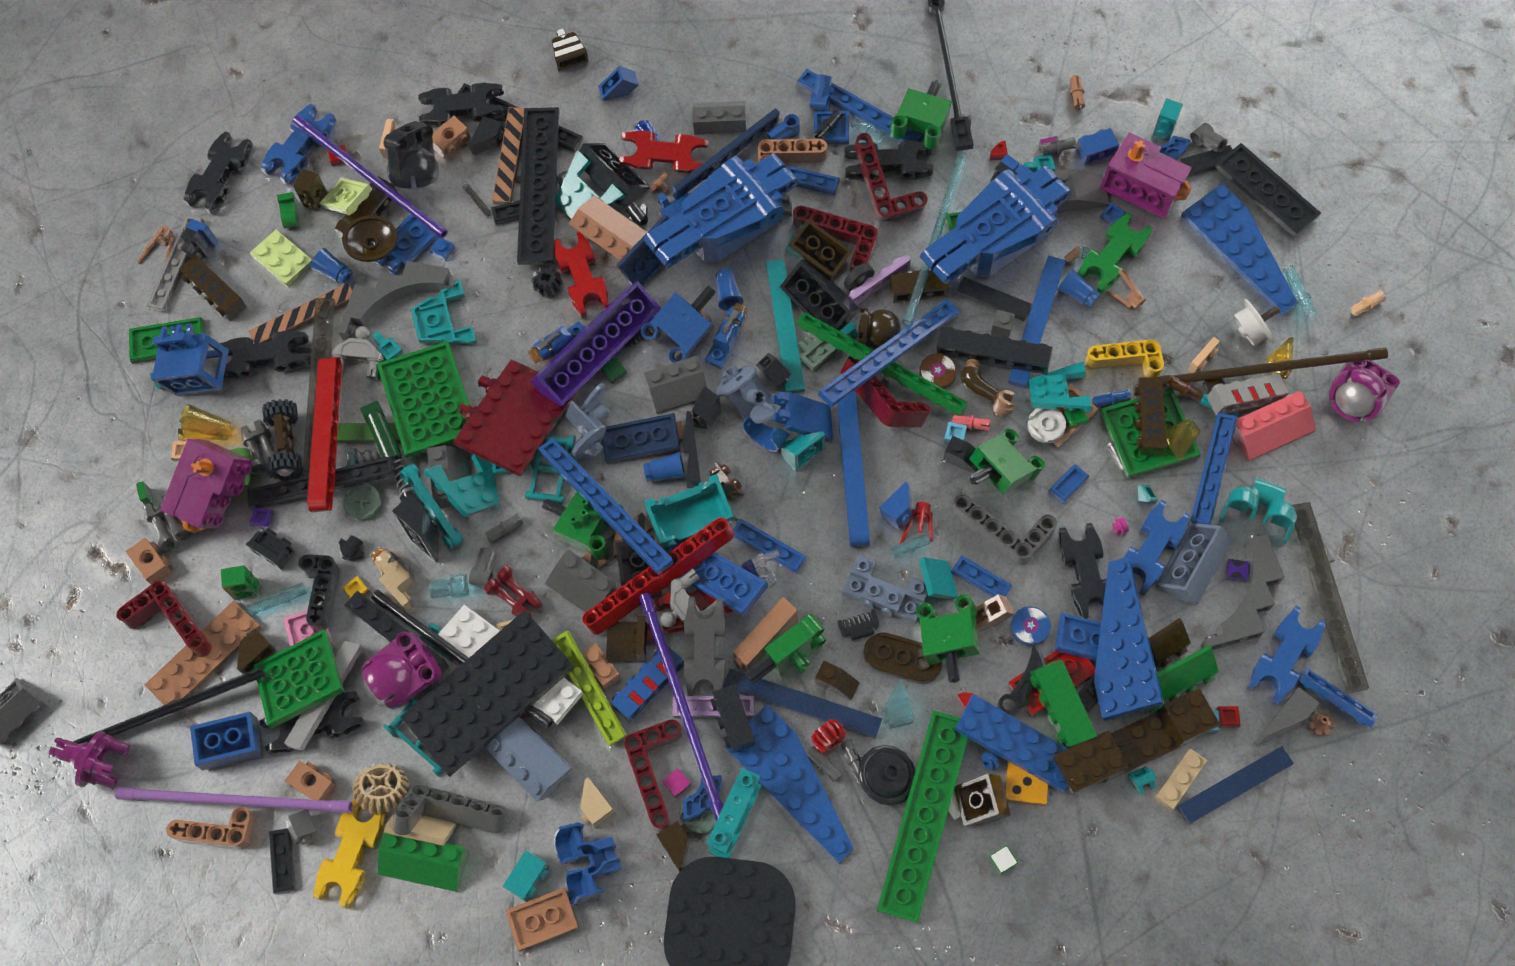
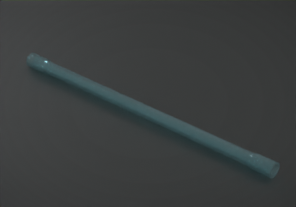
M965 152L957 153L953 165L954 168L928 246L941 237L961 172L967 160ZM924 261L922 262L909 305L902 320L905 326H913L920 298L930 268Z

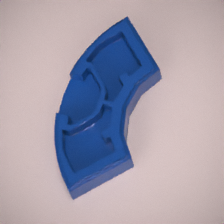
M1173 136L1171 141L1160 146L1162 147L1160 153L1177 160L1186 152L1191 140Z
M722 775L713 776L718 794H720ZM702 777L697 792L691 797L682 799L684 821L698 818L711 808V802Z

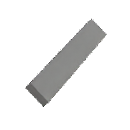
M186 215L146 307L148 310L166 312L182 276L179 268L188 261V254L180 248L184 243L181 235L191 219L205 223L202 218Z
M344 641L335 657L342 684L363 650L360 644ZM335 697L302 713L284 743L288 747L303 751Z

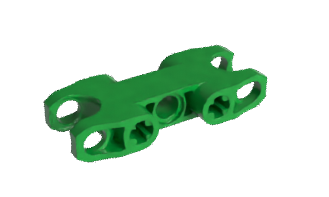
M1129 212L1116 220L1107 231L1105 238L1110 242L1103 251L1099 253L1092 249L1077 272L1083 279L1090 274L1098 276L1101 281L1096 291L1100 295L1112 287L1121 276L1118 271H1124V268L1119 266V263L1128 253L1137 257L1152 233L1153 227L1150 225L1146 226L1142 231H1132L1128 225L1133 214Z

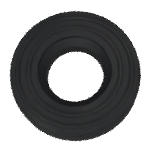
M868 263L857 266L846 276L844 280L845 288L850 292L853 288L860 287L869 277H874V269Z

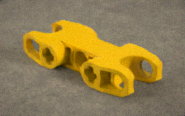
M355 799L352 800V812L350 814L343 813L335 830V836L342 838L334 860L328 858L323 860L316 875V884L313 892V897L322 901L330 887L340 885L342 893L339 906L345 909L349 908L361 889L365 878V871L358 869L366 847L375 849L378 846L383 834L386 811H382L380 815L375 811L369 821L360 822L358 816L361 806L358 807Z

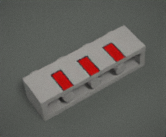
M1266 374L1260 378L1251 377L1245 381L1239 382V380H1236L1230 384H1217L1212 388L1207 398L1217 416L1218 413L1227 414L1270 405L1285 398L1289 391L1280 374Z

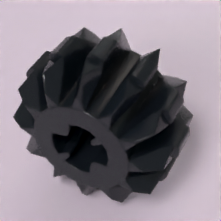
M548 266L545 269L539 267V272H534L531 282L534 291H537L540 296L543 294L546 297L549 294L555 296V291H560L563 281L560 272H557L554 267L551 269Z

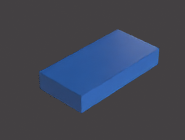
M1074 464L1049 489V492L1064 504L1089 478V475Z

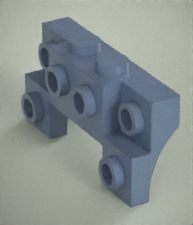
M857 555L842 595L863 603V606L866 608L878 609L886 616H895L916 624L918 620L916 610L919 605L924 603L928 594L925 582L912 577L908 589H902L871 576L876 562Z

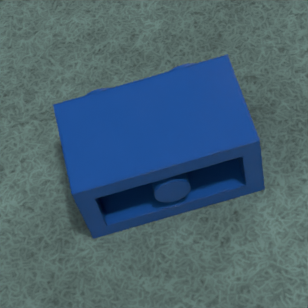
M1111 128L1102 129L1094 134L1080 137L1077 141L1076 151L1085 166L1114 156L1120 144Z

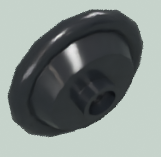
M881 745L873 747L864 754L859 763L858 778L861 788L870 799L879 804L892 806L903 803L909 797L916 770L912 760L905 752L894 746Z

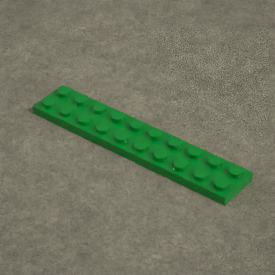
M935 710L932 711L877 907L878 912L916 924L921 913L968 740L967 737L954 730L960 719L959 717Z

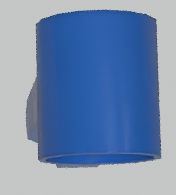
M816 75L814 93L810 97V109L829 110L832 76Z
M795 114L787 115L782 123L766 133L768 139H787L797 136L800 133L799 117Z

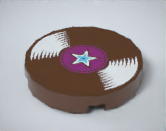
M941 353L927 356L919 367V375L943 389L949 387L954 382L957 374L954 361L949 356Z

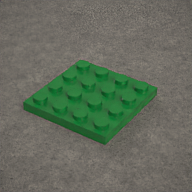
M1172 388L1163 391L1167 449L1164 455H1140V448H1137L1139 431H1136L1135 428L1138 413L1134 412V404L1137 402V398L1101 408L1100 410L1127 479L1200 458L1201 456Z
M325 629L253 665L254 670L260 669V667L265 668L266 677L257 679L266 722L271 729L344 692L330 638Z

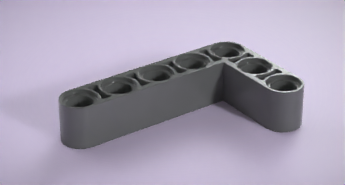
M959 494L953 502L952 510L957 517L1019 565H1025L1033 558L1053 535L1057 526L1056 518L1046 514L1021 538L968 495ZM963 503L966 505V507L960 508L957 504ZM979 515L981 519L975 520L972 516ZM1047 523L1052 528H1045L1042 524ZM994 527L997 531L991 532L987 528ZM1036 537L1039 539V542H1033L1030 538ZM1003 539H1009L1012 543L1006 544L1003 542ZM1018 551L1026 552L1027 556L1019 555Z
M415 785L408 791L395 809L392 830L397 835H407L413 830L423 815L491 833H501L505 830L507 809L493 803L424 785Z

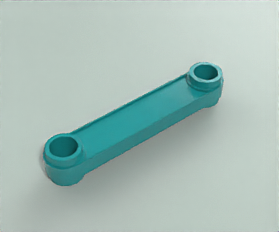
M414 464L403 468L399 472L405 484L411 485L418 498L425 504L424 507L429 511L430 516L443 534L442 539L449 549L460 545L464 541L458 529H453L420 479L421 473Z

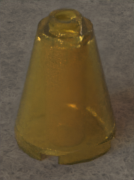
M187 404L184 406L179 421L181 423V429L178 428L179 440L187 441L189 438L227 441L229 437L232 438L234 427L231 426V422L194 405Z

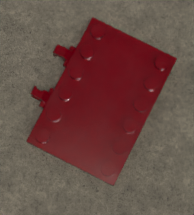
M511 359L497 379H490L483 375L479 378L478 387H484L487 394L478 407L476 405L474 407L471 405L467 406L463 402L459 406V414L465 416L467 422L454 439V445L521 477L537 454L538 448L543 445L576 393L563 406H559L543 396L530 382L538 371Z

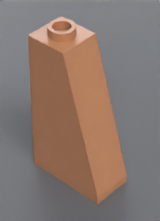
M783 597L733 651V657L735 658L733 661L739 668L744 667L748 671L766 654L765 647L798 623V610Z

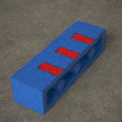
M668 646L673 664L678 673L684 667V660ZM658 649L653 654L654 657L651 661L645 662L640 667V672L635 677L632 676L625 684L626 687L622 691H617L612 697V707L629 723L669 683Z

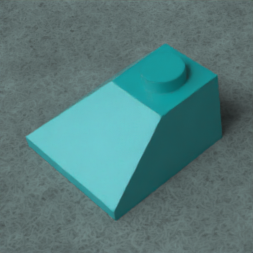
M822 431L796 436L792 440L788 439L781 447V455L797 471L825 450V433Z

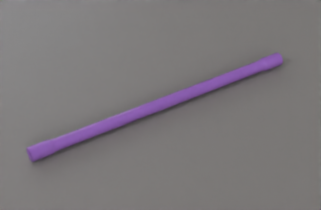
M117 787L115 790V798L123 800L172 801L330 811L332 813L350 814L353 808L352 801L342 800L325 801L178 792L130 787Z

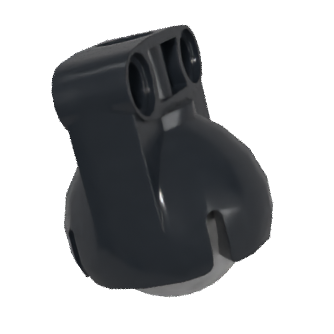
M413 121L393 130L385 136L383 145L386 148L388 160L387 174L390 182L396 187L419 190L437 180L439 167L434 154L432 126Z

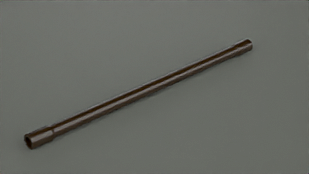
M1387 347L1367 351L1179 375L1155 376L1154 378H1162L1163 387H1166L1167 382L1171 384L1168 381L1171 376L1190 383L1364 360L1387 359L1388 350Z

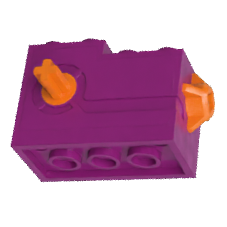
M1129 132L1108 164L1100 189L1165 219L1176 201L1187 199L1192 189L1187 181L1192 167L1160 153L1162 147Z
M188 438L160 511L178 517L182 521L184 529L193 533H198L206 528H219L224 519V512L231 502L230 497L239 496L244 489V481L251 471L252 460L208 440Z

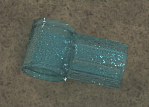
M465 573L452 574L450 578L431 580L428 584L431 598L445 596L465 597L469 595L468 577Z

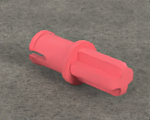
M954 415L952 422L967 425L969 430L989 431L991 419L974 418L973 415L971 417Z

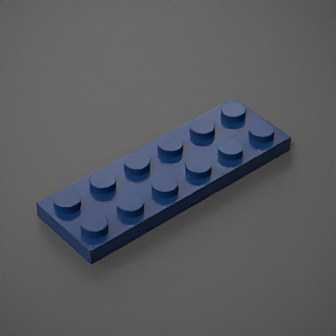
M689 538L676 542V545L670 547L666 553L668 554ZM715 552L692 568L695 571V575L697 574L700 578L692 584L693 587L716 600L717 598H722L724 605L744 617L769 586L766 581Z
M973 694L954 730L1060 792L1065 791L1067 784L1052 757L1068 748Z

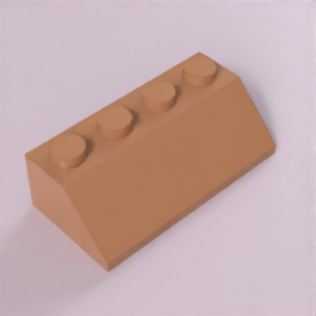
M595 195L577 209L569 222V225L619 260L647 233V231Z

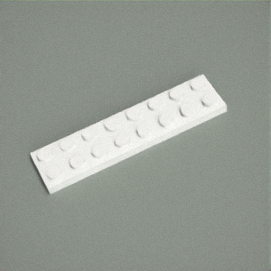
M463 605L438 635L469 658L494 637L499 630L470 608ZM563 678L535 702L533 706L550 716L553 722L558 725L580 699L583 692Z

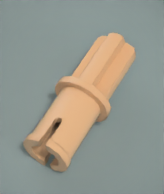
M1378 291L1370 297H1364L1361 302L1351 307L1350 312L1354 316H1358L1367 310L1371 311L1374 309V306L1386 301V296L1379 298L1384 293Z

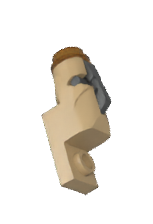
M379 547L371 554L372 562L379 568L382 574L378 580L405 611L408 612L413 607L409 602L411 597L405 592L412 584L409 573L410 566L393 552Z

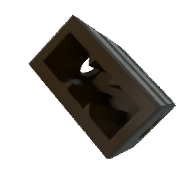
M564 29L556 32L557 37L552 39V45L558 72L589 62L587 50L576 33L571 32L567 34Z

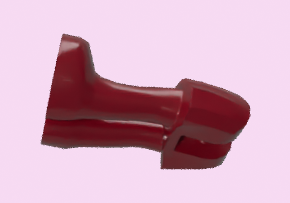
M509 564L503 566L497 574V579L520 598L518 600L515 599L495 578L486 583L483 591L487 595H495L505 601L512 608L511 613L516 617L524 610L532 617L531 613L522 605L527 602L536 611H539L543 604L534 591H527L513 578L514 570Z

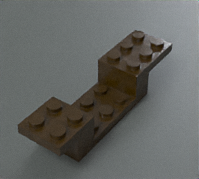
M1198 688L1164 704L1158 712L1115 732L1105 731L1095 738L1086 740L1054 755L1052 758L1073 795L1103 780L1107 783L1196 741L1201 734L1218 727L1220 723L1201 689Z

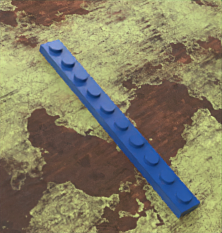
M947 299L819 390L818 396L830 407H833L958 316L959 310Z
M554 438L538 448L539 453L584 499L588 500L590 506L658 575L674 564L673 559Z

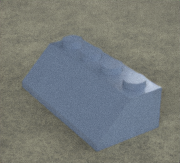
M1190 523L1155 586L1182 602L1198 604L1233 539L1222 526Z
M519 716L485 746L486 750L536 802L549 798L572 769L522 716Z

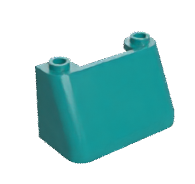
M717 474L708 477L709 481L705 482V485H703V482H700L699 486L666 498L659 497L658 502L657 500L654 501L653 498L644 501L647 515L660 546H665V548L673 547L676 545V542L693 536L720 517L727 519L731 525L730 521L733 520L734 516Z

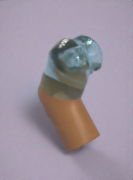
M1076 246L1064 258L1070 264L1076 258L1085 259L1091 250L1088 247Z

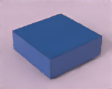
M1111 202L1101 213L1100 218L1112 226L1126 212Z

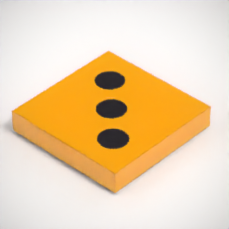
M1007 761L1005 786L1007 801L1046 806L1048 784Z

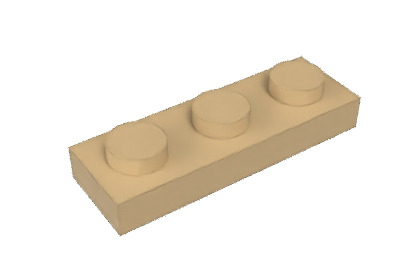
M1190 748L1155 799L1170 810H1173L1208 760Z

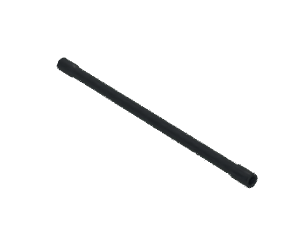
M376 590L372 594L371 599L390 611L458 663L462 664L468 659L466 655L394 603L380 590ZM533 705L525 711L545 729H549L554 723L550 716Z

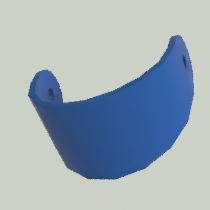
M747 417L743 422V429L747 435L761 447L772 452H777L790 436L788 432L781 428L773 429L763 423H754L750 417Z

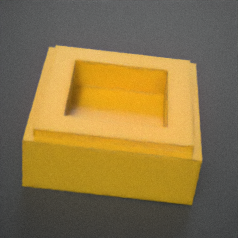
M358 576L342 587L349 598L357 590L364 596L370 592Z

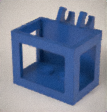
M182 324L171 326V336L167 332V327H162L160 336L154 337L152 342L153 345L158 347L151 380L174 395L221 390L229 349L206 333L194 335L192 324H186V333L183 332ZM208 345H209L211 348H213L214 350H209V351H207V350H208ZM219 357L214 378L204 371L206 359Z

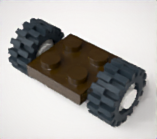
M275 399L271 400V402L268 401L262 407L263 422L265 425L275 427L276 449L278 453L267 457V475L270 478L274 477L276 480L278 478L280 480L284 478L289 480L291 477L294 479L303 473L302 457L297 454L296 447L293 445L295 432L290 427L291 423L295 424L298 421L297 405L292 400L288 401V399H284V401L278 399V401H275Z

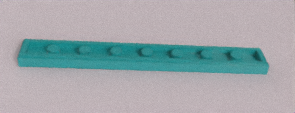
M784 259L766 261L781 362L791 373L788 382L785 383L786 393L804 392L805 386L791 299L780 288V285L787 278Z

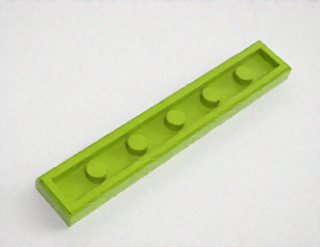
M565 631L552 639L575 666L569 673V676L574 685L583 692L581 697L608 746L625 738L627 734L570 632Z

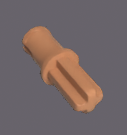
M1073 75L1070 78L1072 89L1070 93L1073 96L1074 109L1080 110V105L1082 109L1085 108L1083 96L1085 92L1082 88L1080 76Z

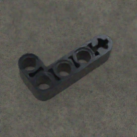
M307 554L299 559L298 566L304 576L314 578L306 621L311 629L318 633L323 629L326 630L329 625L339 567L331 556Z

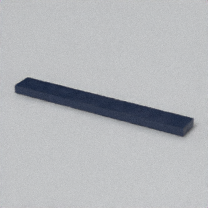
M776 108L678 182L673 186L672 197L679 200L701 183L705 176L709 177L710 173H714L727 160L736 156L775 126L779 121L780 111Z
M729 668L723 688L735 684L738 693L741 695L754 696V699L823 722H828L832 719L837 720L844 729L874 739L877 737L882 722L880 717L764 679H760L755 684H752L748 680L746 673Z

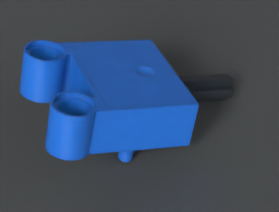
M707 286L692 304L675 292L649 323L643 325L641 328L642 336L647 340L655 341L661 336L662 330L680 346V348L675 347L670 350L669 360L672 363L679 362L674 358L675 353L681 351L683 355L680 361L688 359L689 354L714 327L700 311L715 295L716 291L711 286ZM650 327H654L655 334L649 337L647 331Z

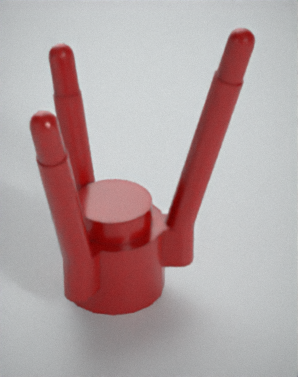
M927 502L916 503L915 509H912V517L901 537L900 545H903L915 517L919 521L918 533L922 532L923 521L928 519L930 541H933V512H930L931 504Z

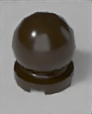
M860 308L861 317L858 327V342L865 345L866 341L870 340L873 344L882 346L900 333V321L893 312L882 309L868 313V308Z

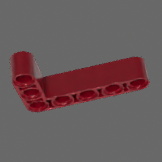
M868 133L859 134L854 148L877 219L886 221L921 211L928 201L927 195L922 191L890 198L872 137ZM865 140L868 145L861 146L859 141ZM870 157L873 162L867 163L864 158ZM876 174L878 180H872L869 175ZM875 191H881L883 197H877ZM920 198L923 204H916L914 199ZM897 203H903L906 209H899ZM880 208H886L889 213L882 214Z
M800 205L794 208L793 224L796 228H800V225L809 219L837 240L856 245L850 262V272L856 268L855 266L863 263L870 264L878 239V230L875 226Z
M848 356L840 371L841 375L860 362V360ZM876 376L855 390L875 416L888 427H922L931 412V408L923 402L896 401Z
M163 581L154 582L117 611V618L127 628L135 629L162 610L187 647L198 657H205L212 650V645L174 591Z
M673 719L631 733L624 740V746L650 822L658 832L670 826V818L647 752L676 742L681 738V726L678 721ZM670 727H676L678 729L677 732L672 735L668 734L667 730ZM651 734L658 735V739L654 742L649 741L648 737ZM632 741L639 742V746L637 748H629V744ZM638 760H645L646 763L643 767L638 768L635 766ZM646 778L652 779V784L648 787L642 785L643 780ZM653 797L659 799V803L655 806L648 804L649 800ZM658 817L666 818L663 825L655 824V820Z

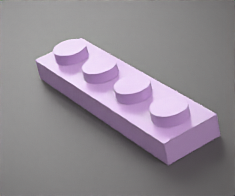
M907 254L902 258L898 257L889 267L882 268L873 278L869 277L863 285L853 288L849 293V298L858 305L890 283L891 275L899 272L904 273L910 269L911 259Z
M673 696V718H681ZM685 696L692 718L720 717L718 710H713L710 699H713V696ZM740 696L747 718H753L754 696Z

